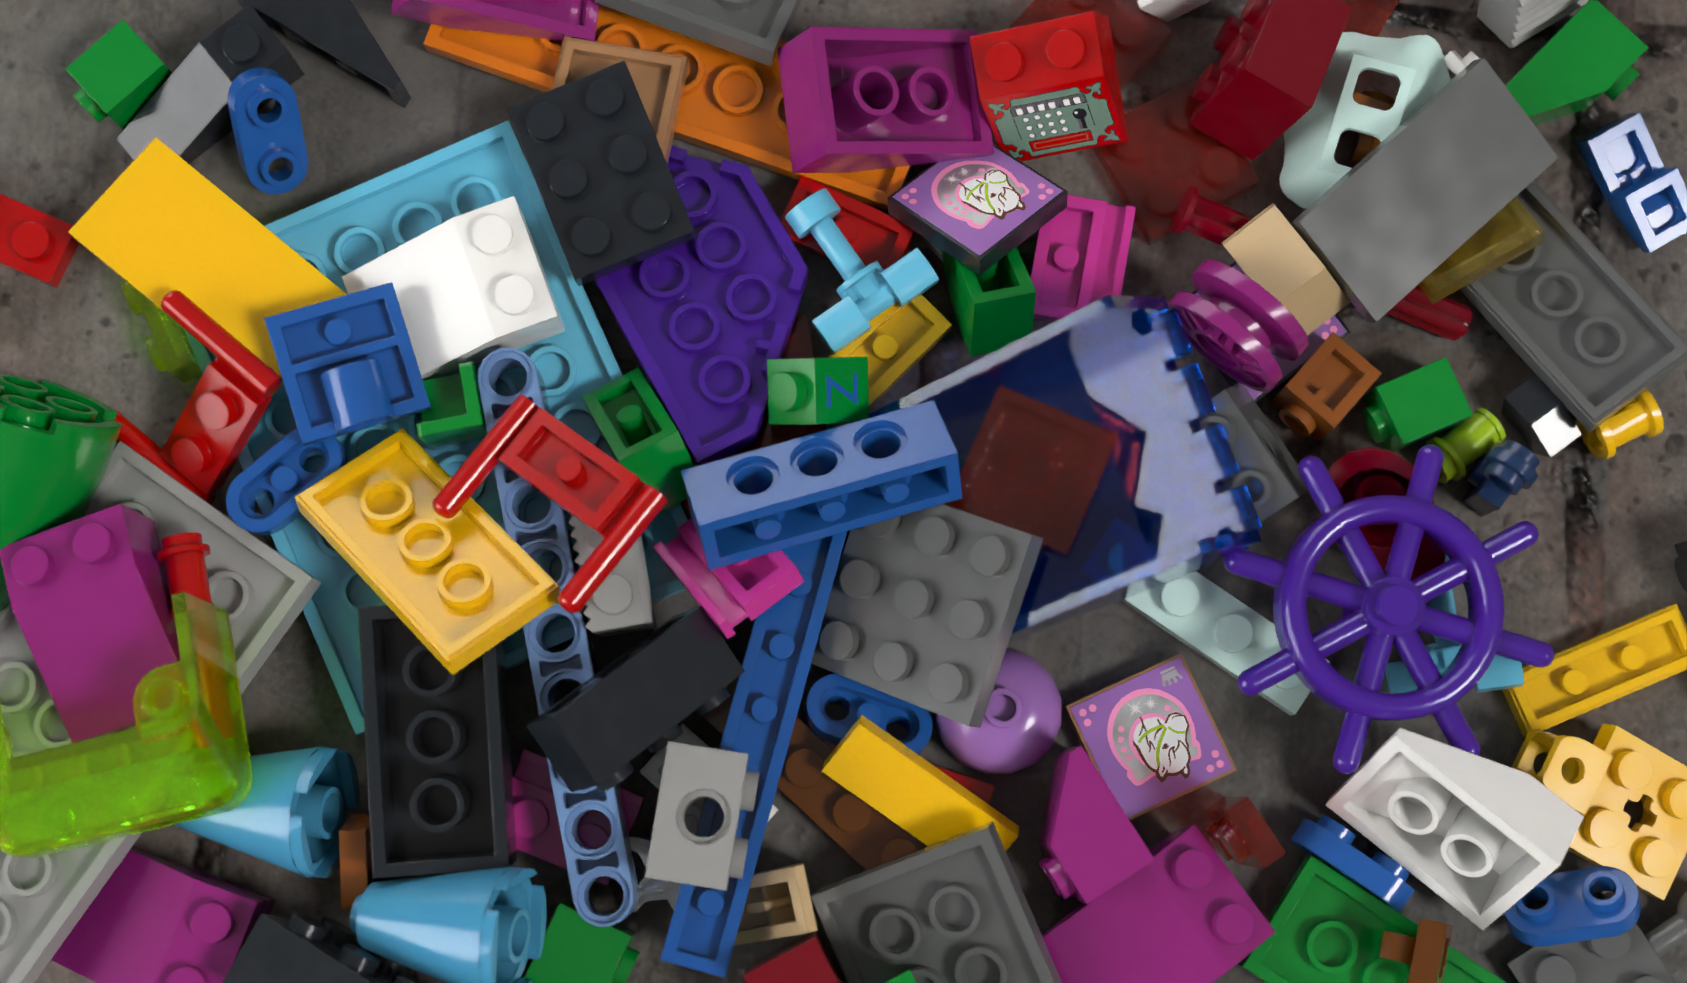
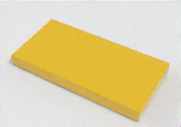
M156 137L68 231L75 240L161 311H163L161 308L163 297L172 290L181 291L280 377L282 376L264 318L348 295ZM283 379L279 387L271 394V396H273L278 391V389L284 384Z
M402 428L295 496V501L301 514L442 665L454 675L558 602L560 586L472 497L468 499L453 518L447 519L439 516L433 509V500L452 477Z

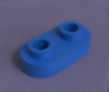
M257 67L246 70L232 82L227 96L240 165L244 174L258 190L268 194H283L297 187L304 179L308 170V155L296 94L288 82L272 69ZM268 98L275 99V105L270 112L266 114L257 113V107L261 101ZM286 158V164L280 171H268L269 165L274 159Z
M298 428L291 431L231 482L226 494V508L230 518L239 527L253 534L270 535L279 532L301 514L298 510L295 496L347 464L344 446L336 437L304 446ZM314 451H322L325 456L323 467L317 472H307L305 468L306 457ZM271 492L274 496L273 508L266 514H258L255 509L257 497L262 493Z
M839 674L826 675L816 681L811 687L804 705V717L809 729L820 739L836 745L839 744L861 715L884 731H886V726L890 723L903 725L907 730L908 738L900 742L918 755L924 750L932 734V718L928 710ZM830 703H838L845 708L847 717L840 721L832 720L826 715L824 707Z
M1321 815L1317 823L1306 818L1302 820L1290 839L1296 847L1307 855L1315 857L1397 912L1402 913L1415 892L1405 882L1410 875V872L1405 867L1376 851L1372 859L1351 846L1356 836L1350 830L1325 815Z
M1599 866L1549 874L1504 914L1507 926L1516 939L1530 946L1543 947L1614 937L1626 933L1637 923L1641 912V905L1637 886L1627 873L1614 867ZM1601 891H1612L1615 893L1606 900L1593 897L1595 893ZM1543 900L1547 902L1543 908L1537 910L1526 907L1527 904L1534 901Z

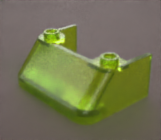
M185 592L172 595L181 661L157 667L149 671L141 679L133 699L136 728L13 757L11 736L7 727L3 724L0 702L1 851L17 857L39 858L228 812L238 807L245 800L252 786L253 774L229 612Z

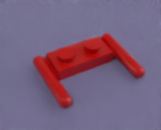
M172 290L163 297L161 301L162 310L212 352L216 359L207 365L163 448L158 446L119 411H117L114 421L121 423L122 426L116 443L118 444L119 441L125 443L212 504L216 498L215 491L225 483L272 400L271 394L281 384L282 377L179 290Z
M520 394L435 497L433 509L443 518H453L498 462L503 463L509 470L603 538L558 595V602L565 611L578 613L668 500L655 488L641 481L634 473L543 408H539L526 396Z

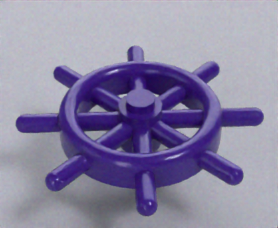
M1425 445L1418 451L1406 496L1377 495L1364 497L1345 503L1323 461L1316 456L1304 457L1298 465V472L1322 516L1311 523L1296 538L1283 561L1240 548H1233L1224 556V566L1230 573L1275 587L1273 595V620L1281 651L1244 670L1237 680L1240 691L1246 695L1253 696L1295 674L1315 696L1326 704L1344 712L1345 716L1333 755L1334 767L1344 774L1353 773L1359 767L1372 720L1398 721L1432 714L1450 746L1479 756L1480 744L1456 701L1460 700L1480 681L1491 665L1495 655L1538 668L1549 666L1554 659V650L1548 643L1503 629L1505 613L1504 595L1495 565L1534 545L1539 536L1537 527L1531 522L1522 521L1481 542L1476 534L1460 519L1443 508L1432 504L1444 460L1442 450L1435 445ZM1369 525L1397 526L1385 572L1359 527ZM1422 536H1424L1443 550L1450 560L1411 580ZM1335 541H1337L1360 585L1313 571L1323 553ZM1463 583L1468 603V618L1426 606L1425 603ZM1307 597L1342 607V618L1311 634L1307 618ZM1417 631L1462 644L1455 658L1441 674ZM1366 636L1355 680L1352 683L1332 668L1325 660V657ZM1393 644L1414 680L1417 689L1393 694L1380 692Z

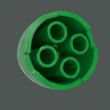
M0 374V550L8 544L83 517L106 472L120 434L122 424L114 421L117 411L93 397L43 379L41 384L26 378ZM0 558L1 611L11 602Z

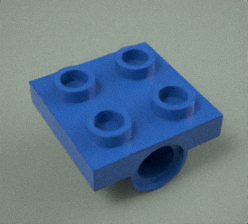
M393 282L264 318L304 446L431 410Z

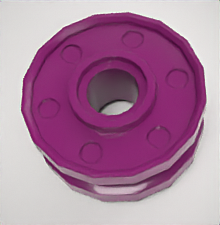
M1205 259L1191 276L1194 288L1201 297L1189 292L1178 291L1164 308L1167 317L1179 334L1215 367L1253 390L1268 393L1283 377L1280 366L1272 355L1280 359L1295 361L1309 345L1307 334L1297 319L1282 303L1257 282L1224 263Z

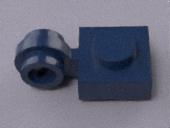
M1507 440L1502 447H1493L1492 450H1488L1477 461L1467 475L1466 481L1473 486L1461 502L1481 517L1499 510L1510 494L1517 495L1521 488L1529 489L1536 481L1538 474L1535 469L1540 464L1538 457L1525 446L1512 440Z

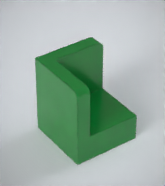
M472 361L459 364L460 374L423 380L431 410L421 412L422 423L416 424L418 438L429 448L482 439L487 435L478 385V368Z

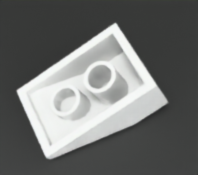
M514 196L453 217L342 276L348 294L393 282L422 380L438 378L458 371L459 364L471 361L474 364L480 363L488 354L497 349H518L566 331L525 217Z
M1399 728L1325 804L1482 930L1487 928L1561 865L1584 816L1528 773Z

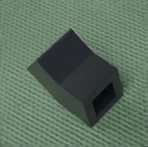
M1536 375L1504 397L1501 414L1516 428L1530 451L1534 454L1552 457L1582 435L1563 402Z

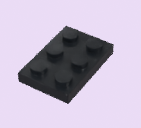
M625 60L506 108L578 286L697 238Z

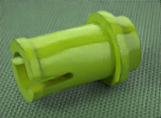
M1480 407L1474 411L1471 417L1443 438L1434 436L1426 442V445L1439 447L1444 455L1438 478L1439 482L1446 483L1450 479L1454 481L1461 480L1466 475L1465 468L1494 445H1498L1506 437L1505 430L1490 411Z

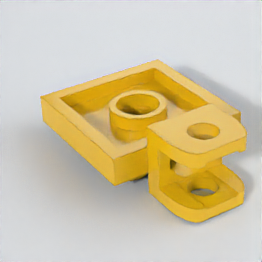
M1603 723L1593 744L1573 736H1558L1543 731L1529 732L1511 768L1530 774L1584 816L1568 851L1597 867L1608 866L1624 871L1634 880L1639 891L1649 897L1665 900L1687 853V766L1617 725ZM1545 752L1548 756L1540 772L1536 774L1533 767L1534 760L1538 754ZM1641 799L1643 803L1642 819L1630 829L1628 827L1630 816L1623 811L1627 801L1638 802Z

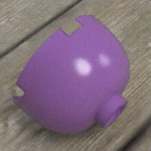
M1007 647L981 727L966 726L934 713V724L943 746L960 764L984 774H1012L1034 765L1052 748L1061 726L1062 699L1053 676L1035 657L1012 647Z

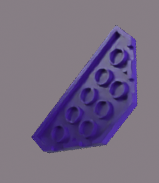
M672 146L668 167L697 238L593 281L667 414L677 428L695 464L699 466L721 460L757 441L768 406L767 359H783L808 280V267L747 165L725 159L722 160L721 164L689 156L686 149Z

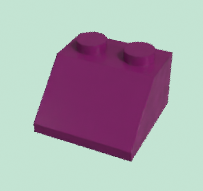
M1081 745L1075 746L1059 753L1056 756L1038 842L1046 858L1037 864L1058 896L1062 895L1065 899L1071 896L1074 900L1088 905L1154 862L1155 859Z

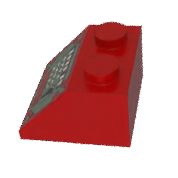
M1091 11L970 37L980 102L997 145L1005 152L1024 162L1129 142L1109 16Z

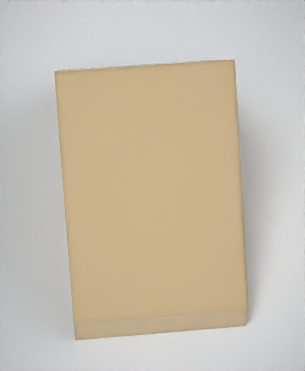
M1274 203L1222 242L1223 246L1245 274L1278 299L1297 319L1307 335L1351 303L1323 263Z
M804 862L753 874L734 945L817 931L818 925Z

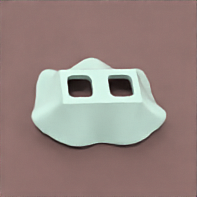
M1342 32L1312 108L1283 133L1285 142L1284 164L1279 178L1282 192L1298 206L1307 209L1352 169L1351 167L1338 164L1334 159L1339 137L1344 131L1351 130L1378 138L1381 143L1447 85L1451 79L1439 43L1429 35L1387 38L1374 37L1357 32ZM1371 70L1394 76L1399 80V91L1395 104L1391 109L1383 111L1358 104L1354 101L1353 92L1358 76L1362 71Z

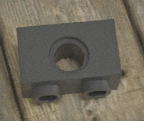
M1241 383L1224 389L1173 424L1245 532L1308 491L1299 475L1298 464L1250 393Z

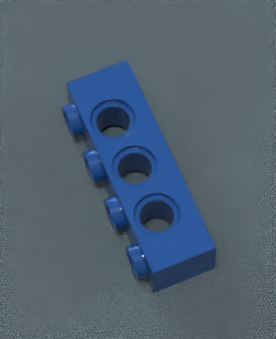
M934 400L681 471L690 514L709 570L962 499L958 452Z

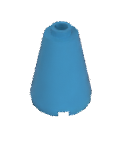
M331 746L192 763L165 800L166 808L172 814L175 825L183 830L304 877L326 878L330 877L340 866L339 830L345 823L346 810H358L360 796L358 772L352 756L347 751L337 750L338 748Z
M520 866L378 881L371 883L363 894L356 897L351 908L350 927L352 932L356 934L358 943L363 949L445 983H531L533 979L521 978L528 959L540 960L547 922L546 894L543 886L531 884L530 878L537 875V872L533 868Z

